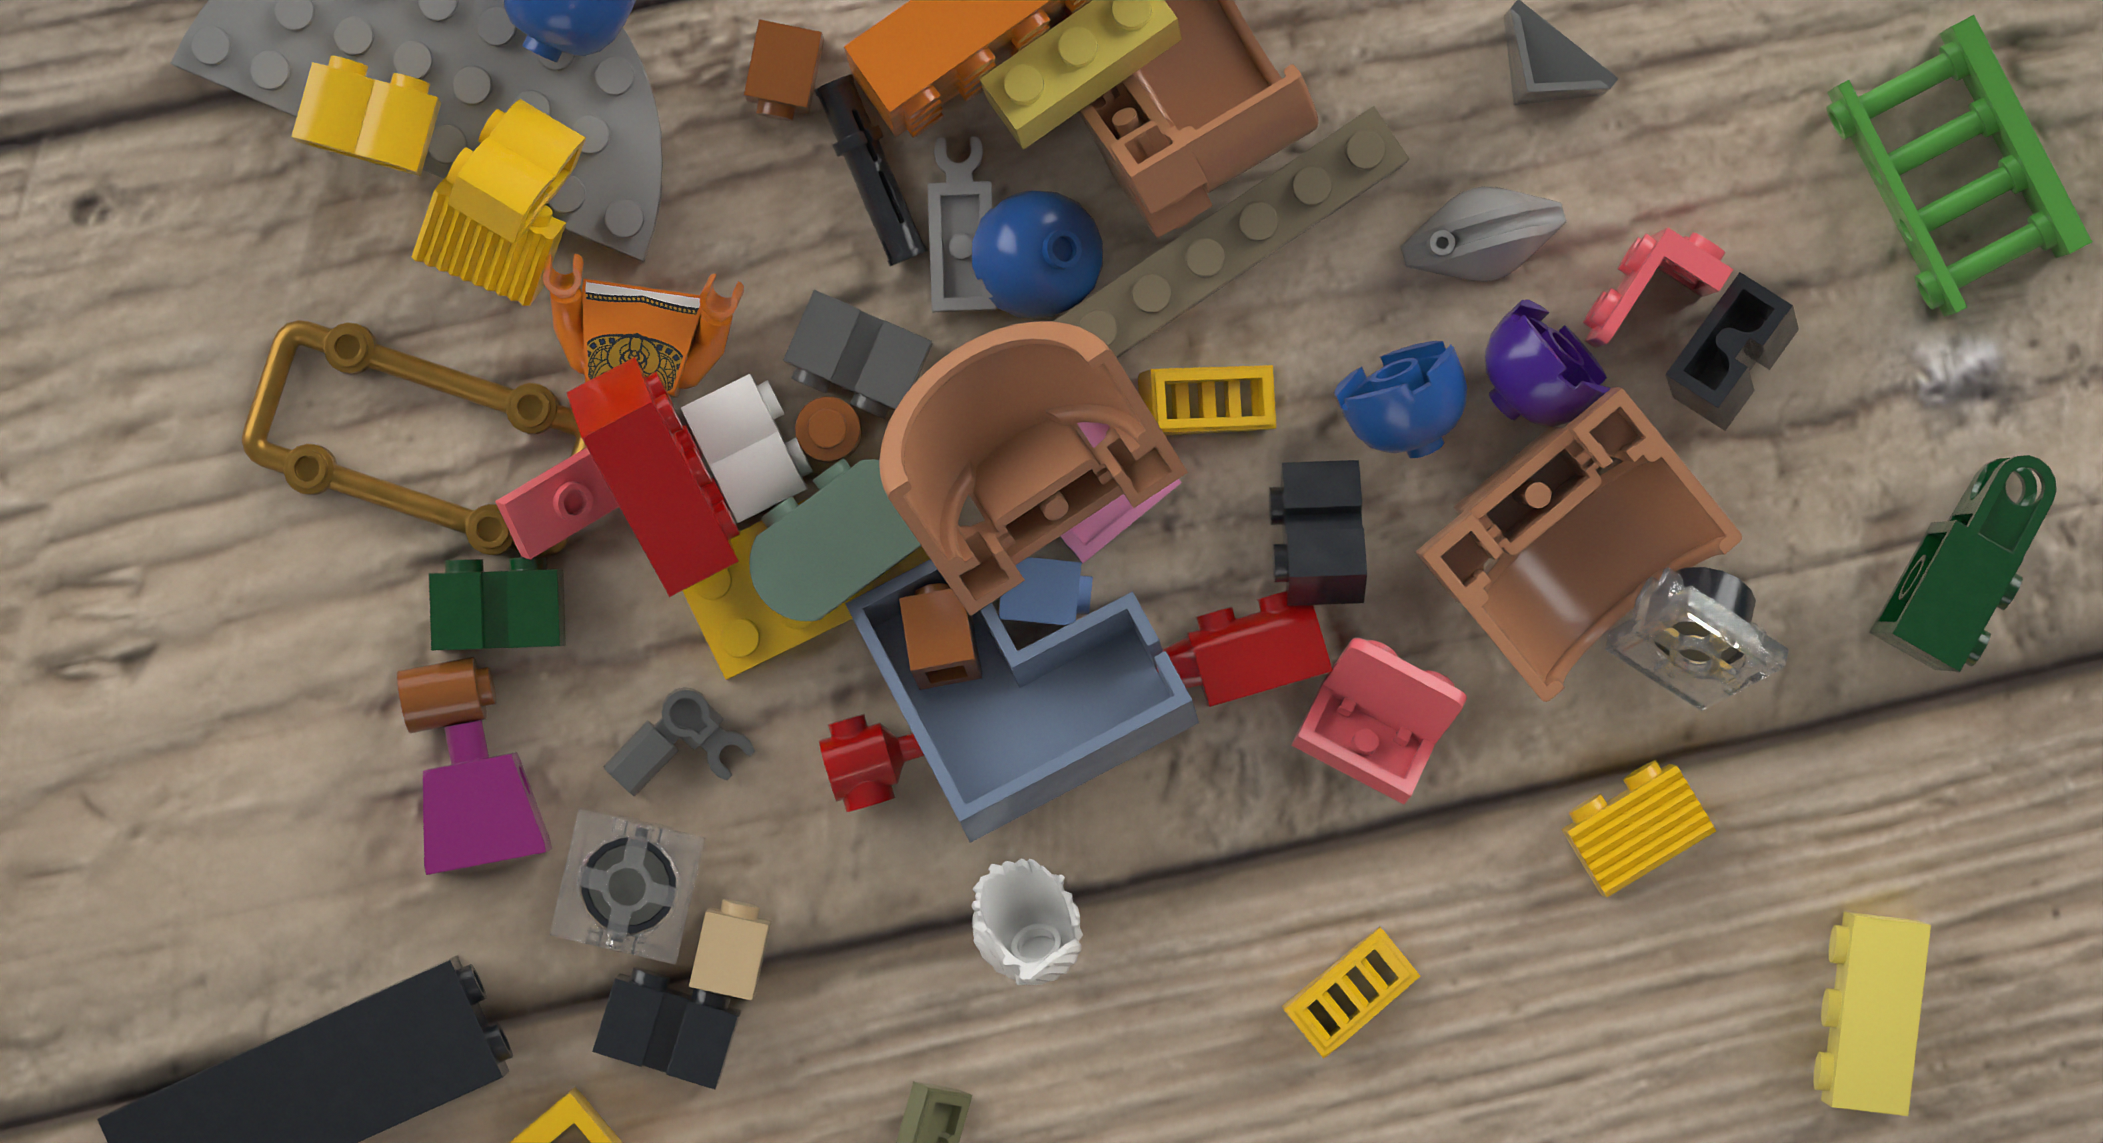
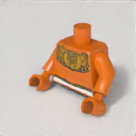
M552 254L546 257L543 282L550 291L554 331L570 367L579 374L585 375V382L635 357L645 376L657 371L670 397L678 398L681 389L697 386L723 356L732 324V314L735 312L744 293V285L741 282H737L732 297L728 298L718 295L714 290L713 284L717 274L709 276L700 295L584 278L581 290L580 285L584 265L582 256L574 254L573 272L569 274H560L555 271L552 266Z

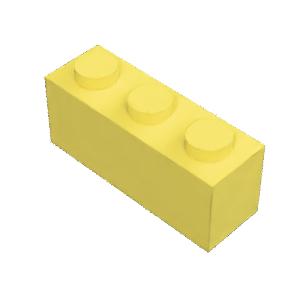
M1092 0L981 77L980 82L986 99L1024 150L1181 41L1182 37L1178 18L1165 0Z
M1843 912L1842 926H1833L1829 942L1830 963L1837 964L1834 989L1826 988L1821 1009L1822 1026L1830 1027L1827 1052H1818L1814 1067V1089L1822 1090L1821 1101L1834 1108L1908 1116L1931 930L1930 924L1918 920Z

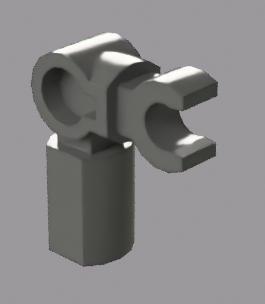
M683 687L675 689L667 695L662 704V718L655 725L647 720L603 767L631 795L636 796L679 751L674 745L679 738L693 750L701 746L707 752V762L711 771L724 780H728L732 776L730 770L719 759L720 752L725 746L737 745L748 756H751L755 750L751 741L744 734L737 731H725L719 726L724 718L707 703L700 692L693 688Z

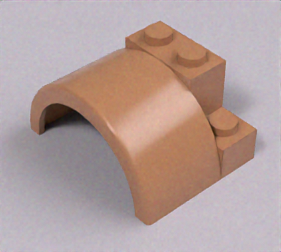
M1165 0L1178 18L1182 40L1078 112L1113 177L1157 239L1173 229L1185 226L1195 216L1212 207L1213 205L1207 193L1214 191L1315 131L1319 125L1314 102L1300 71L1294 64H1291L1284 69L1286 77L1281 78L1253 35L1234 0Z
M1051 321L1026 322L996 329L963 344L934 364L914 383L895 409L883 436L879 459L880 477L889 500L970 616L1025 581L1015 565L1124 494L1132 507L1135 508L1188 473L1113 351L1106 343L1084 328ZM1077 423L1107 424L1109 429L1106 432L1105 438L1093 448ZM969 495L985 520L972 526H959L960 513Z
M1612 387L1564 428H1547L1456 504L1453 508L1459 516L1415 553L1455 602L1462 604L1537 696L1542 701L1548 702L1565 689L1563 686L1564 680L1581 656L1615 623L1653 594L1657 587L1663 583L1665 577L1682 568L1693 567L1711 557L1721 554L1725 555L1742 540V534L1625 390L1620 387ZM1599 467L1603 468L1601 471H1599V472L1597 473V471H1596L1597 468H1599ZM1492 558L1493 560L1484 569L1486 561Z

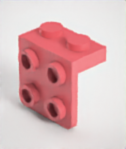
M1668 227L1652 236L1646 233L1642 238L1638 237L1617 268L1626 274L1617 290L1610 288L1607 292L1603 291L1587 313L1583 323L1592 329L1587 335L1585 342L1594 348L1609 343L1656 269H1659L1701 297L1719 292L1734 270L1721 262L1725 251L1697 233L1692 232L1690 237H1682Z
M1354 638L1332 667L1333 671L1329 672L1321 683L1291 746L1405 804L1412 796L1435 744L1462 711L1467 696L1463 691L1456 688L1453 682L1446 676L1435 671H1423L1399 658L1389 646L1378 641Z

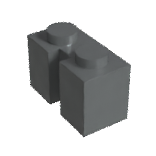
M814 289L783 360L785 363L796 367L791 379L825 394L830 384L833 383L854 393L850 402L851 405L885 419L889 409L895 410L905 394L917 381L933 343L925 337L872 316Z

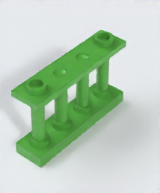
M1975 15L1939 33L1945 44L1939 47L1940 55L1858 97L1850 80L1841 83L1827 92L1832 104L1828 105L1826 110L1834 129L1843 140L1849 137L1852 139L1921 272L1915 276V282L1921 296L1932 310L1939 307L1944 317L1967 308L1958 289L2032 250L2041 247L2046 251L2051 248L2054 256L2059 258L2092 243L2086 228ZM1951 77L1955 81L1963 79L1974 102L1968 105V112L1887 153L1870 119ZM1979 134H1982L1985 138L1992 135L2003 156L2002 159L1998 160L1999 168L1918 210L1916 209L1900 175ZM2010 190L2014 194L2022 192L2033 215L2027 217V225L1949 266L1945 265L1929 232Z

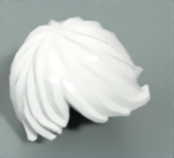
M1021 858L1016 863L1005 861L1002 866L991 864L988 869L990 874L980 877V881L973 887V891L976 893V901L972 903L974 910L972 920L973 941L979 949L981 956L993 966L996 972L1015 980L1017 985H1043L1048 981L1057 980L1061 974H1066L1072 964L1076 963L1078 954L1081 952L1079 940L1083 936L1080 929L1078 907L1073 902L1072 893L1064 891L1063 888L1065 877L1063 875L1051 874L1044 866H1040L1032 859L1025 861Z

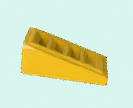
M1273 365L1149 369L1138 375L1139 395L1165 436L1273 430L1277 428ZM1250 380L1252 416L1242 417L1240 381ZM1215 382L1224 383L1225 417H1217ZM1197 383L1199 418H1190L1188 384ZM1165 385H1171L1173 419H1167Z
M1379 926L1284 1003L1282 1008L1322 1058L1325 1059L1421 976ZM1374 949L1397 976L1388 985L1365 958ZM1355 966L1377 992L1368 1001L1346 975ZM1335 983L1340 986L1357 1007V1010L1350 1016L1343 1012L1327 992ZM1316 999L1337 1023V1026L1329 1033L1307 1008Z

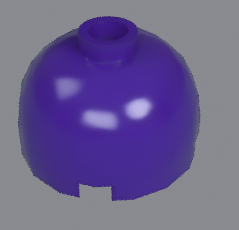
M1529 299L1521 300L1502 318L1492 331L1485 350L1486 373L1494 385V388L1489 392V397L1506 417L1514 421L1522 415L1530 422L1542 426L1555 427L1569 423L1611 389L1601 385L1607 379V376L1592 353L1567 326L1564 325L1559 332L1548 327L1542 320L1550 312Z

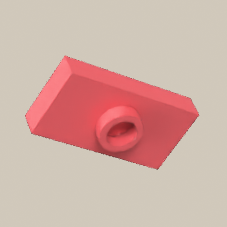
M587 447L495 501L520 555L529 560L619 507Z

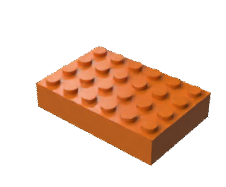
M910 0L846 44L844 49L854 79L893 135L897 137L908 130L912 138H915L944 117L942 114L943 108L941 107L943 104L959 93L966 102L984 91L980 82L981 77L1092 0Z

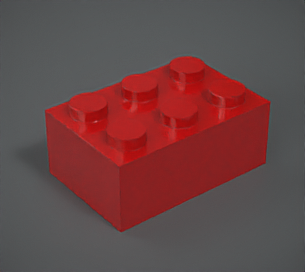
M634 357L566 392L584 444L669 597L739 562L731 539L739 536L740 532L730 514L731 509L715 478H710L701 460L703 457L687 426H682L673 408V401L657 371L645 376L637 359Z

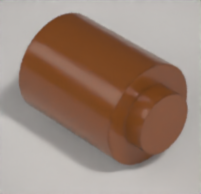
M820 397L810 401L802 408L796 420L795 432L799 445L809 456L824 463H836L843 458L847 459L856 451L862 437V426L858 415L848 403L835 397Z
M475 657L397 672L401 709L410 734L484 720L487 718L486 706L496 704V692L490 667L479 668Z

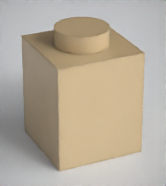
M723 899L721 909L709 907L705 911L689 987L753 1000L771 925L770 920L758 918L760 907Z

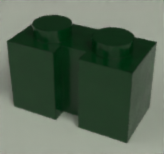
M534 557L531 560L527 558H509V571L484 572L483 559L445 560V573H429L431 651L566 646L563 569H548L547 557Z

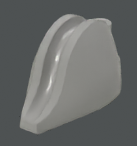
M1481 186L1463 191L1450 199L1400 247L1406 267L1470 281L1487 282L1503 278L1517 270L1566 223V218L1561 202L1500 187Z

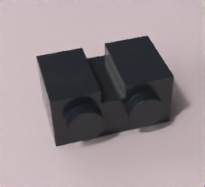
M1739 272L1665 374L1673 398L1726 431L1755 391L1749 371L1756 362L1770 370L1798 332L1799 327L1793 305Z
M1359 460L1282 463L1280 487H1269L1270 525H1282L1283 544H1273L1272 548L1274 583L1286 582L1287 606L1364 603L1367 583L1365 534L1362 525Z
M633 967L631 976L620 973L614 979L592 1052L639 1067L645 1066L662 1071L668 1076L715 1090L720 1082L741 1014V1010L729 1007L731 996L694 988L692 995L667 988L670 981L668 976L639 967Z

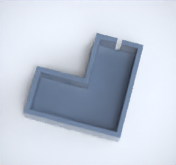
M930 559L845 603L970 843L1199 723L1193 700L1166 651L1163 652L1160 640L1133 591L1019 651L1016 650L992 603L972 615L982 679L919 690L910 670L899 598L914 596V592L918 588L926 585L948 584Z

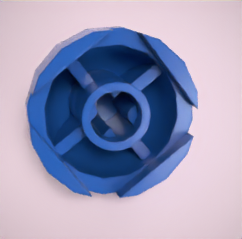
M504 0V8L510 22L527 35L522 46L546 59L558 62L562 52L584 57L603 50L615 40L625 25L636 0Z
M1024 191L1002 200L995 208L990 209L981 218L972 241V267L977 280L982 279L986 290L993 296L989 299L997 308L1018 318H1048L1075 307L1095 288L1103 267V241L1095 220L1079 202L1058 192Z
M1443 341L1423 342L1392 351L1380 357L1384 367L1370 376L1366 377L1361 366L1338 383L1334 394L1343 416L1355 435L1372 449L1393 454L1407 452L1409 458L1424 457L1440 449L1444 445L1442 437L1457 425L1466 407L1468 388L1463 368L1454 347L1450 344L1446 349Z

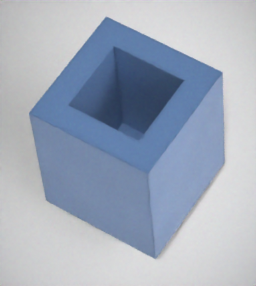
M1027 557L1015 565L1025 581L1001 596L999 618L1069 625L1076 621L1077 614H1089L1093 577L1080 575L1082 562Z

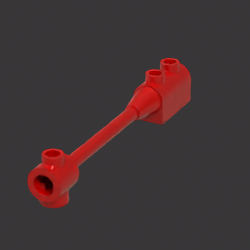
M1286 591L1257 599L1260 612L1236 618L1231 606L1197 616L1196 620L1199 630L1188 632L1187 637L1162 650L1163 652L1166 651L1186 688L1202 687L1208 707L1233 701L1333 671L1314 606H1287ZM865 714L827 724L831 737L819 740L822 758L836 802L843 800L846 812L894 799L895 794L892 785L898 784L904 763L924 756L913 733L897 737L881 723L868 726Z

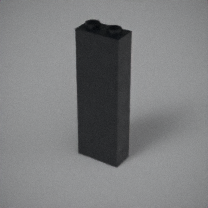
M457 955L114 1109L97 1120L107 1143H358L503 1078L509 1072L505 1061L512 1058L513 1053L500 1024L496 1022L489 1026L479 1002L487 999L477 971L472 964L463 967Z

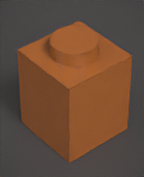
M759 19L744 91L747 102L757 103L756 114L778 120L793 121L795 111L810 113L824 44L822 32Z
M948 584L926 585L918 588L914 592V596L899 598L910 670L919 690L982 679L973 616L969 615Z

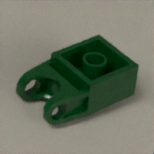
M2030 455L1999 458L1984 464L1975 474L1949 520L1931 522L1869 633L1934 670L1960 672L1965 663L1971 667L1974 666L1991 638V633L1984 629L1995 609L1998 607L2001 610H2005L2016 596L2022 584L2023 577L2016 572L2023 562V558L2053 504L2056 495V478L2051 468L2041 459ZM2032 471L2037 474L2041 482V492L2037 499V481ZM2012 472L2018 476L2022 484V493L2017 503H2014L2006 492V481Z

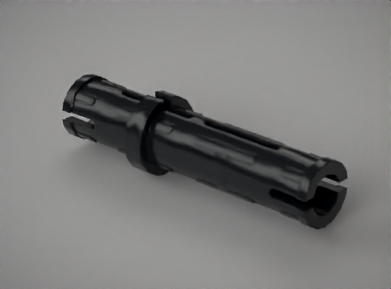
M853 75L843 76L815 89L814 92L822 104L837 139V142L832 146L837 157L844 156L864 206L888 258L889 266L899 264L928 251L917 231L901 189L897 184L879 142L884 135L879 125H872L855 86Z

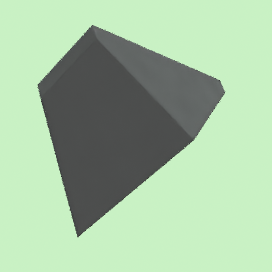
M1517 0L1504 15L1514 105L1601 96L1609 91L1619 79L1521 0Z

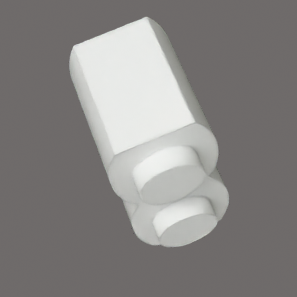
M748 374L681 407L737 523L808 489L803 477L812 473L813 470L797 438L785 443L775 422V419L785 415L768 380L757 385L752 374Z

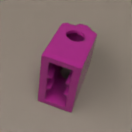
M482 720L444 727L451 765L423 771V834L426 875L540 854L551 850L552 845L518 753L489 757Z

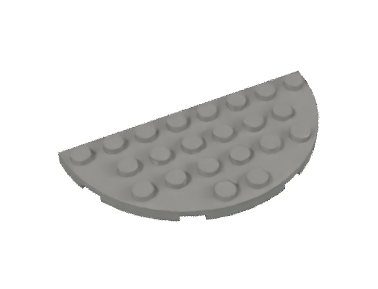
M209 0L185 33L170 63L177 68L295 117L298 115L312 62L328 66L330 56H338L367 65L366 77L390 83L393 73H398L430 83L428 94L438 97L441 101V106L423 170L443 179L448 174L459 153L465 147L474 151L481 144L478 142L480 133L492 113L496 109L506 113L517 100L522 99L586 137L575 169L558 193L546 204L553 212L552 217L566 222L565 229L642 262L645 261L655 232L662 199V131L656 100L645 67L624 28L621 29L615 40L600 52L584 57L562 52L558 62H554L522 46L527 35L510 22L504 8V0Z

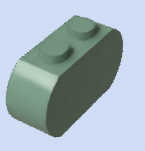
M843 458L813 480L819 489L813 496L800 505L791 496L761 518L767 529L756 536L752 545L749 562L750 574L757 593L772 610L793 620H821L921 547L883 488L879 460H861L853 467H850Z

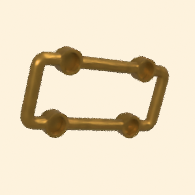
M296 320L285 324L278 330L272 341L242 433L243 449L249 459L261 467L284 474L290 487L299 493L318 495L331 489L464 533L467 536L468 542L475 550L487 555H499L507 552L509 549L518 551L497 504H487L472 510L339 466L333 454L323 446L304 444L291 450L267 441L297 347L301 345L325 353L329 364L345 374H359L371 368L507 413L508 420L514 428L523 433L541 434L552 428L576 437L571 456L586 448L572 408L558 404L556 396L547 387L536 383H526L519 385L516 389H512L379 345L369 329L357 323L349 322L339 324L331 329L310 321ZM570 536L536 557H550L558 554L565 548Z

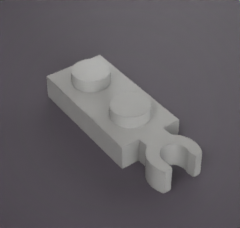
M971 137V154L962 163L952 162L947 157L945 138H937L935 143V160L938 167L946 174V183H927L932 313L996 310V305L989 299L993 296L986 290L983 280H977L972 267L973 238L981 218L992 209L991 181L973 182V172L978 169L983 157V149L979 137Z

